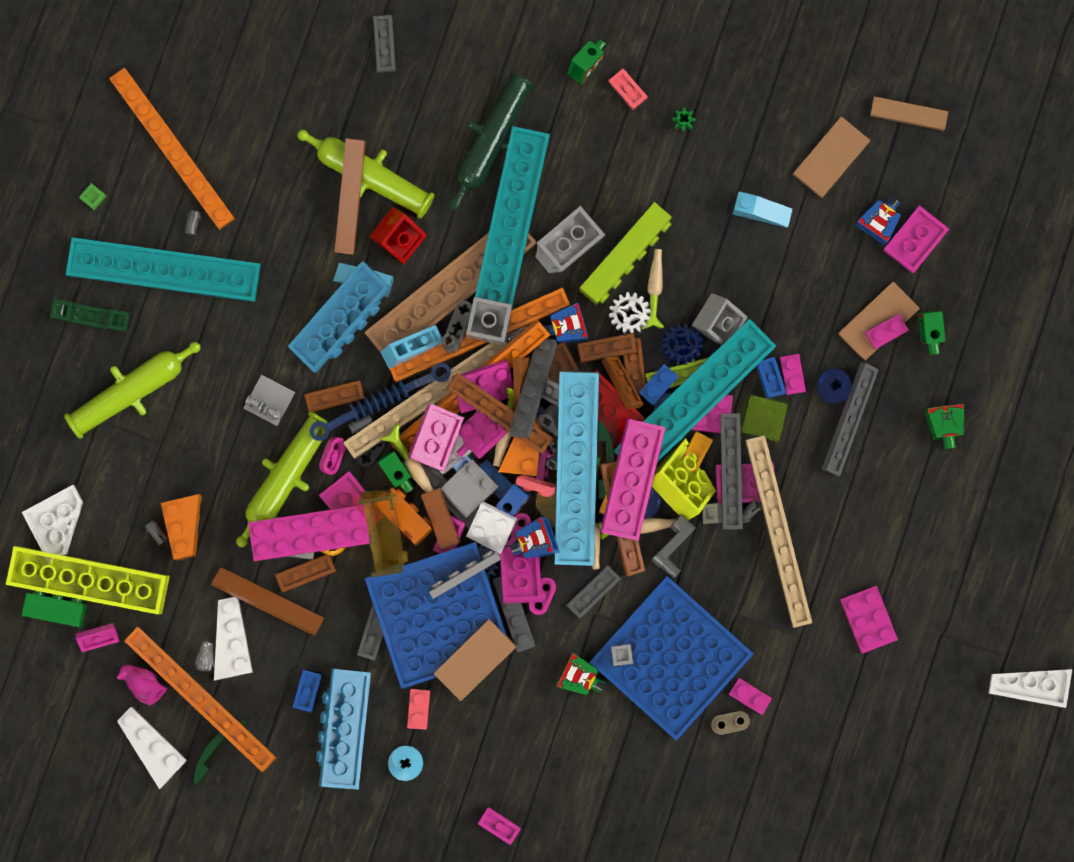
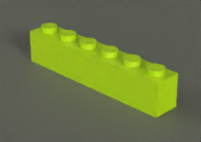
M654 202L580 287V292L594 304L598 305L599 302L603 304L610 296L608 292L612 287L616 289L622 282L620 278L624 274L628 275L635 266L632 264L637 259L640 261L647 253L645 251L649 245L653 246L659 240V233L661 231L665 233L671 226L670 221L672 217Z

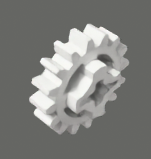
M627 292L625 298L619 295L620 300L614 299L615 306H610V310L614 311L609 314L610 318H614L611 321L612 325L618 324L616 329L619 331L623 328L624 334H626L627 330L634 333L635 329L641 332V326L647 327L645 320L650 321V317L647 314L651 313V310L646 309L649 306L648 302L642 303L644 297L641 296L638 299L637 293L630 297L629 292ZM625 302H629L627 305L621 306ZM637 303L641 306L643 313L637 311ZM630 310H632L634 315H630V317H628L626 312H630ZM617 314L623 316V323L619 321ZM636 320L639 321L638 323L631 325Z

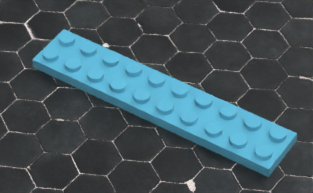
M560 371L555 537L560 553L555 554V564L594 566L599 372Z

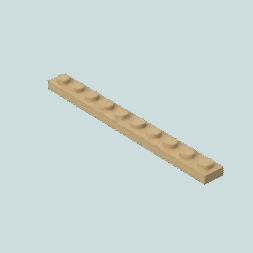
M506 340L505 345L489 343L452 368L448 380L444 382L433 381L343 442L353 458L356 459L381 442V437L390 435L396 424H400V429L425 412L428 403L435 405L451 392L447 389V386L457 372L462 374L480 368L508 343Z
M765 435L745 440L792 627L810 624L812 620Z

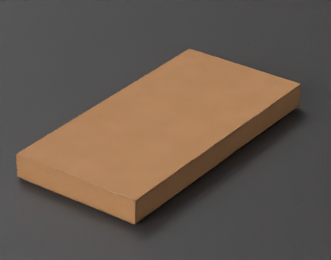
M840 117L793 175L820 198H823L871 140L843 117Z
M893 281L838 335L865 361L877 350H874L865 334L867 331L900 314L905 323L920 308Z
M488 619L434 672V675L462 701L516 648V645Z

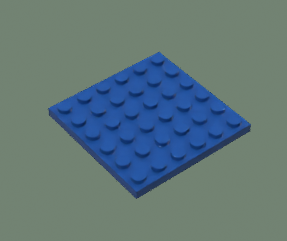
M476 542L365 578L401 689L436 678L434 672L488 619L506 635L485 569L434 599L429 593L433 589L431 585L439 580L445 582L450 579L448 575L457 570L462 572L466 569L465 565L474 560L477 563L482 560Z
M666 576L590 663L677 741L751 658L753 653ZM631 644L633 664L613 666L611 647Z

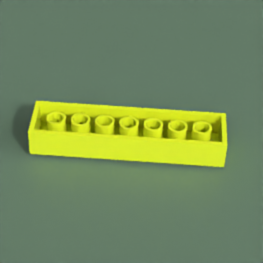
M14 546L6 585L148 613L162 614L170 576ZM45 557L51 558L50 563L47 562Z

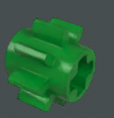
M685 107L681 112L676 110L675 114L677 117L672 118V122H676L675 129L679 127L682 129V133H684L686 128L692 130L690 123L696 121L695 118H691L693 111L687 112ZM687 118V123L685 121L681 123L680 119Z

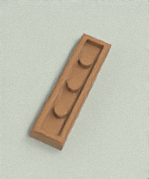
M874 97L870 116L944 131L948 111Z

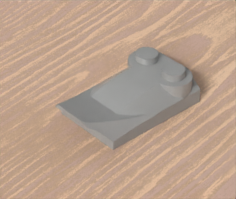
M580 206L537 242L535 257L549 273L563 272L592 246L597 244L605 234Z

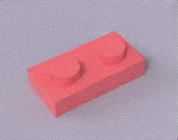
M624 69L609 80L610 85L632 110L648 98Z
M527 475L517 477L515 485L521 486L522 490L538 491L539 495L550 497V495L552 496L557 493V484Z
M411 689L407 728L427 730L430 691Z

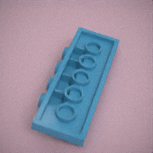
M362 261L288 347L313 372L317 373L328 359L337 358L343 351L341 349L342 346L353 341L355 338L353 334L357 329H363L367 324L366 319L370 315L374 316L379 311L380 307L378 305L381 303L380 300L391 287Z
M331 670L330 688H327V692L323 693L322 698L323 703L326 705L325 711H322L320 721L323 723V731H320L318 735L321 750H318L316 754V761L321 766L319 782L321 787L359 790L371 677L369 672Z

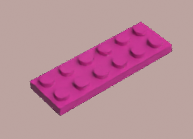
M627 418L600 530L601 533L639 541L665 427Z
M364 505L248 523L254 561L370 544Z

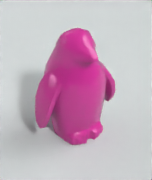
M126 664L121 667L117 676L118 680L126 681L129 689L140 702L148 705L157 702L167 690L165 686L158 683L154 672L144 668Z

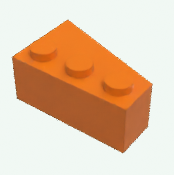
M536 417L534 425L542 430L539 417ZM514 437L498 472L537 476L539 451L520 438Z
M391 488L376 502V505L417 546L433 531L431 528L432 524L425 516L421 518L417 514L419 509L412 502L408 504L404 500L406 496L399 488L396 491Z
M199 494L161 503L173 559L176 561L196 556L200 503L202 496Z

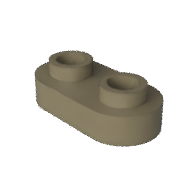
M742 711L722 714L712 719L711 728L719 735L745 730L749 726L750 719ZM739 717H742L744 720L741 725L737 724ZM723 721L725 724L722 729L718 728V722Z

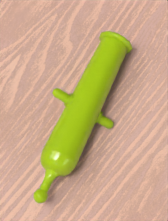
M305 130L298 132L299 140L307 141L318 150L317 156L323 164L341 174L343 173L345 143L332 137L318 140L310 136ZM381 150L373 160L364 155L360 197L366 189H371L416 213L418 218H422L434 199V193H426L382 166V162L387 155L386 150Z
M192 342L187 349L177 354L170 351L160 352L126 376H123L116 366L111 367L110 371L115 377L116 383L71 414H64L65 420L79 439H82L83 434L130 405L134 406L140 415H145L146 409L140 402L141 399L175 379L181 372V362L192 353L199 352L200 344Z
M311 411L308 412L309 418L277 463H273L268 459L262 461V464L270 469V474L246 508L245 516L248 523L275 519L294 487L297 486L303 491L309 489L308 484L301 481L300 477L322 442L313 439L309 431L314 422L321 421L327 423L325 419ZM319 425L314 429L316 436L320 437L325 433L323 426ZM247 525L242 536H239L236 540V544L239 547L247 545L248 538L250 537L249 525Z

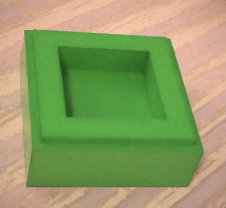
M91 183L79 198L95 211L106 198V195Z

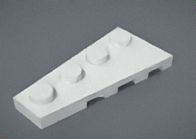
M232 597L218 600L214 680L253 673L239 599Z
M1072 669L991 674L988 693L1066 708Z
M130 707L117 721L158 788L161 789L186 763L187 759L133 707Z

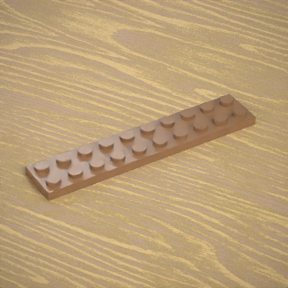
M489 233L364 332L380 353L389 344L438 324L455 310L459 302L468 300L476 293ZM529 233L524 254L537 244Z

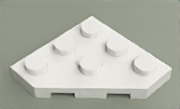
M75 485L22 512L41 550L44 552L67 555L83 505ZM45 557L47 562L50 563L51 558Z

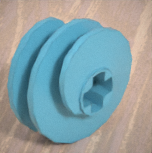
M400 746L389 757V770L398 780H412L422 771V755L412 746ZM408 758L411 766L403 768L401 766L403 764L401 759L405 760Z

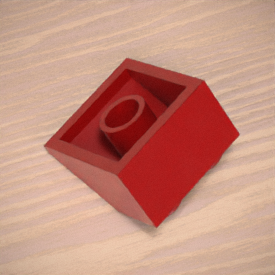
M392 207L369 237L395 259L405 264L427 234L405 213Z

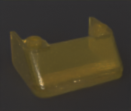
M392 490L364 491L358 500V504H364L374 560L371 576L377 577L402 573L405 562H408V555L406 550L403 551L395 507L398 505L397 494H393Z

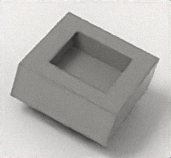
M722 503L706 504L704 506L703 524L722 523Z
M631 644L611 647L613 666L633 664Z

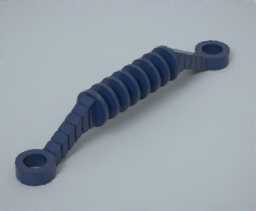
M437 363L432 367L429 374L405 384L399 380L398 388L391 384L392 391L385 387V394H382L378 390L377 398L370 394L371 401L364 397L363 405L356 401L357 407L355 408L352 404H349L350 410L347 413L345 412L343 415L341 414L327 423L321 421L314 422L310 427V435L317 441L325 440L329 435V431L353 418L357 422L360 421L359 414L366 418V411L373 415L374 407L378 412L380 411V404L387 408L386 401L393 405V398H396L400 402V395L402 394L405 398H408L407 392L415 389V387L429 383V381L444 382L448 380L451 374L450 368L445 363ZM439 367H443L446 370V374L442 378L436 376V370ZM319 425L325 429V433L320 437L314 434L315 427Z

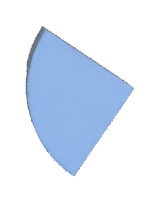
M468 456L463 457L452 467L458 472L471 459Z

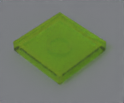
M750 395L741 432L758 437L765 435L766 439L779 442L788 404Z

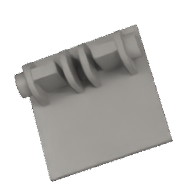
M261 375L251 395L247 397L244 409L278 426L295 392Z

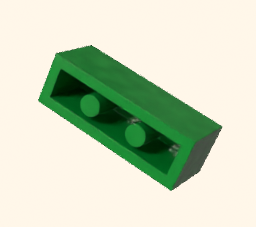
M33 590L32 594L26 593L22 616L75 627L83 626L87 605L82 604V600L71 598L70 601L63 600L64 596L52 594V597L44 596L45 592Z

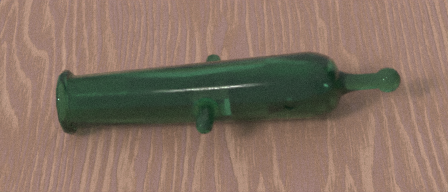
M515 73L509 74L510 80L484 125L480 126L473 121H468L467 126L477 132V137L457 169L456 180L459 184V190L455 198L449 203V207L452 210L460 208V202L467 191L477 190L481 187L500 150L503 148L505 150L508 149L509 143L506 138L530 91L535 90V85L528 79Z

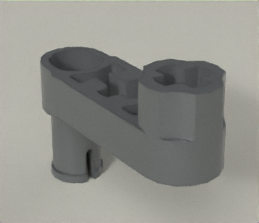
M461 301L457 304L446 334L442 339L443 347L449 354H454L459 350L465 337L472 305L468 301ZM468 308L469 312H465L463 315L461 311H465ZM458 323L461 325V328H463L462 330H458L456 334L457 337H460L459 339L454 337L455 329L453 328V326H457Z
M555 404L549 405L539 417L542 430L553 437L549 444L553 455L546 462L547 467L551 470L557 469L559 407Z
M680 515L670 525V528L676 534L651 559L658 568L661 567L672 579L681 570L669 560V556L695 530V527L683 515Z

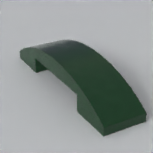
M53 299L50 318L122 332L127 331L130 316L128 312L101 309Z
M598 420L597 440L604 441V463L614 461L610 435L603 422ZM596 478L598 499H603L606 494L603 478Z
M246 720L239 721L244 727L248 723ZM219 733L201 755L195 770V784H199L211 770V767L206 762L225 740L226 737L223 734Z

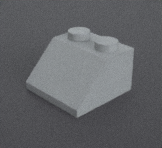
M711 293L692 326L722 346L743 326L747 316L728 299Z
M474 297L466 333L467 338L505 345L512 305Z
M470 460L441 488V492L467 518L483 501L485 502L491 497L498 486L473 460Z

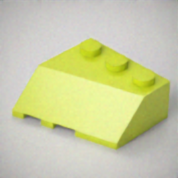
M685 438L656 467L652 487L679 516L683 515L687 520H690L701 512L716 490L704 470L698 468L696 473L691 472L696 468V460H698L695 454L689 452L688 456L682 459L689 444Z

